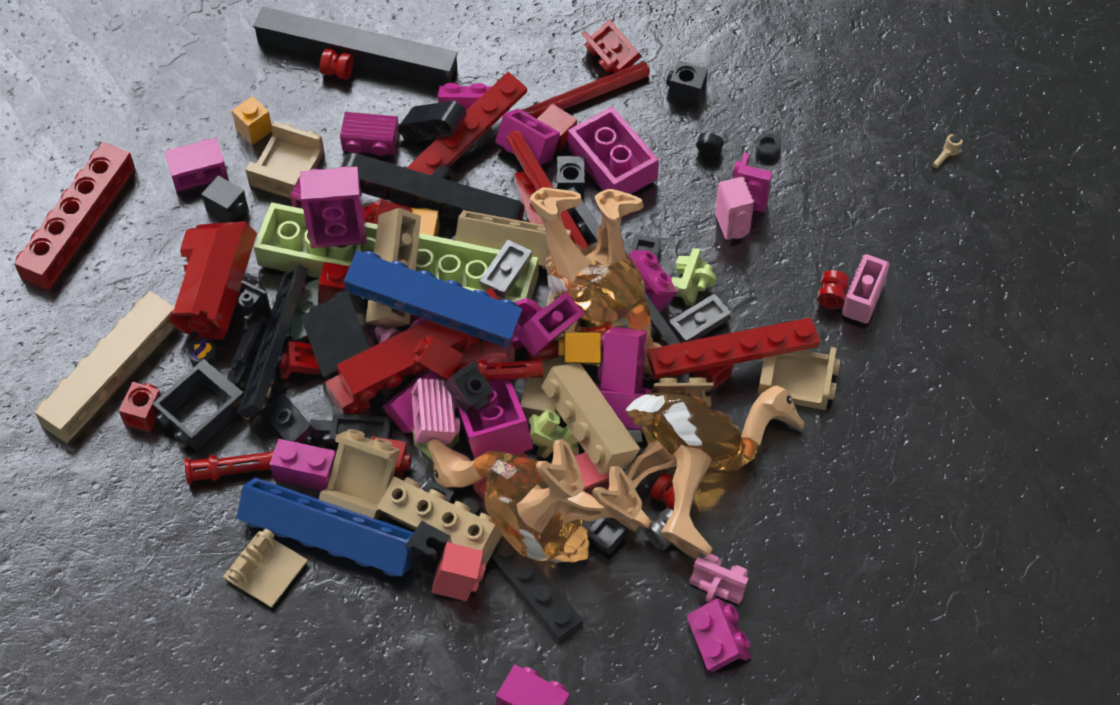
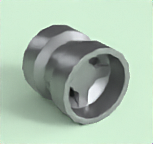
M666 508L659 514L657 521H651L649 527L644 528L648 539L660 550H665L671 545V542L661 534L673 512L669 508Z

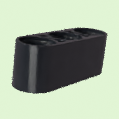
M455 101L414 106L399 124L398 132L404 139L410 142L451 137L466 118L467 112L461 104Z

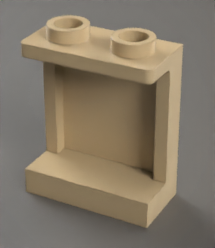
M273 122L271 125L272 137L257 163L249 162L245 170L249 186L290 198L291 192H293V188H295V184H297L300 178V171L316 169L324 154L322 137L315 132L297 129L289 124Z
M831 347L829 354L801 350L764 358L757 398L769 388L779 386L791 394L793 404L826 410L828 399L834 400L836 383L831 382L832 375L838 376L840 359L835 358L837 348Z
M348 429L336 436L335 441L339 445L328 487L321 491L319 500L378 519L382 517L383 513L377 507L392 481L400 449L392 447L390 441L379 438L371 440L365 438V434L361 431Z

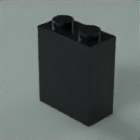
M345 291L336 293L332 297L333 299L324 304L311 307L308 313L301 316L322 376L327 379L338 376L337 364L379 344L372 324L366 323L367 311L362 298Z

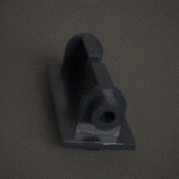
M242 280L241 284L244 292L239 297V303L242 307L243 315H245L246 328H248L254 314H262L269 320L271 308L267 292L262 286L258 284L252 285Z

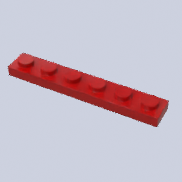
M508 71L466 111V118L453 136L436 139L407 168L432 175L441 165L445 164L450 167L528 92L527 87Z
M810 317L647 350L646 356L654 380L817 348L820 339Z

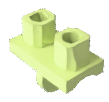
M693 248L690 256H678L676 270L678 274L683 276L682 278H671L673 285L678 290L675 296L682 297L686 305L694 306L698 292L704 291L706 287H713L717 281V276L712 272L713 267L702 260L701 249Z
M547 409L540 417L535 414L530 417V436L533 439L532 443L539 446L537 452L539 456L547 458L551 452L553 453L555 441L564 439L570 445L574 456L579 454L578 440L568 425L565 428L558 426L560 424V417L555 412Z

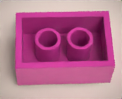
M613 106L568 130V150L573 156H584V169L603 191L613 189L632 194L658 179L659 159Z
M358 167L300 171L301 202L311 248L367 244L366 219Z
M510 380L488 381L494 390L488 396L491 401L478 411L472 407L464 413L457 404L458 416L474 460L481 455L485 458L494 457L497 460L533 449L527 420Z

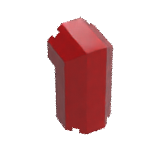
M242 221L200 224L196 228L186 230L180 252L181 257H186L188 265H183L185 274L169 321L182 333L190 335L192 330L199 333L198 338L205 337L210 340L224 339L240 292L241 281L244 278L257 236V232L248 223Z

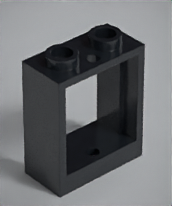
M203 359L152 403L156 413L154 418L163 429L166 430L169 427L181 445L184 447L189 445L197 452L238 415L237 411L244 393ZM206 385L225 404L191 432L171 414Z

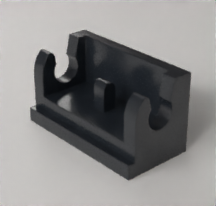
M421 521L406 544L411 570L416 572L418 569L435 578L436 570L431 568V564L434 561L440 560L446 543H452L451 536Z

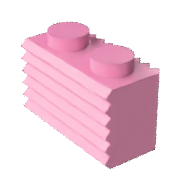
M743 177L722 181L718 184L719 187H717L715 215L727 240L742 238L750 232L754 200Z
M867 254L863 255L845 298L842 311L845 317L862 323L869 322L885 284L890 266L889 262Z
M420 378L417 379L412 389L415 442L428 443L431 439H438L443 444L450 445L455 435L459 434L460 419L455 417L454 412L457 402L444 386L445 380H428L427 378L423 380Z

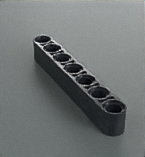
M348 153L345 155L341 167H358L361 192L363 194L415 209L428 208L438 211L440 216L458 221L463 210L522 221L525 212L524 204L518 200L363 155Z

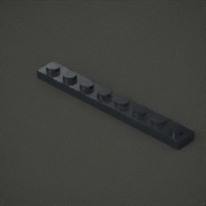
M574 187L571 188V189H569V190H567V191L576 192V190L574 189ZM582 200V204L569 208L567 211L593 252L591 245L598 243L597 230L600 225ZM621 259L608 267L602 264L604 273L609 279L612 278L614 280L620 297L627 299L630 309L634 306H641L643 308L644 317L651 323L652 340H655L661 346L680 343L624 260Z

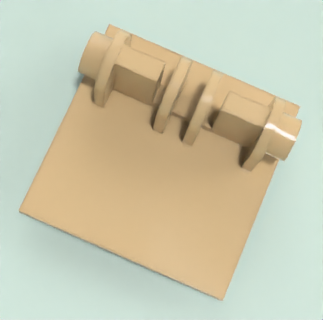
M661 378L660 382L654 383L652 393H658V396L664 395L665 403L658 411H668L673 405V394H675V404L679 403V394H684V404L687 409L688 394H690V410L705 411V408H711V396H705V392L711 390L713 383H706V378H689L687 383H677V378Z
M264 529L263 532L258 531L223 578L272 608L308 560L274 540V534L270 530Z

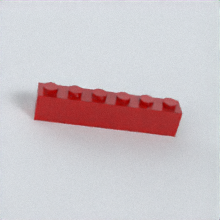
M492 288L485 291L491 298L499 300ZM426 320L337 364V371L354 403L359 400L365 402L375 397L377 391L385 387L388 389L394 388L403 382V378L411 374L417 376L427 370V368L413 360L416 356L414 349L422 338L426 339L428 335L434 336L457 351L463 348L465 350L472 349L480 343L481 339Z

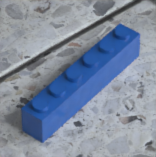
M356 250L344 280L345 292L507 349L510 348L521 319L522 308L518 307L511 300L502 299L500 301L491 298L485 291L477 289L471 291L463 288L456 281L437 279L434 274L428 271L420 270L417 272L409 269L402 262L383 260L378 254L371 251L363 253Z
M258 478L252 479L243 486L236 519L246 522V525L250 527L268 529L273 531V534L278 537H290L300 541L304 546L327 550L332 556L350 558L355 560V563L358 565L381 569L383 573L389 576L402 577L410 569L406 544L414 532Z

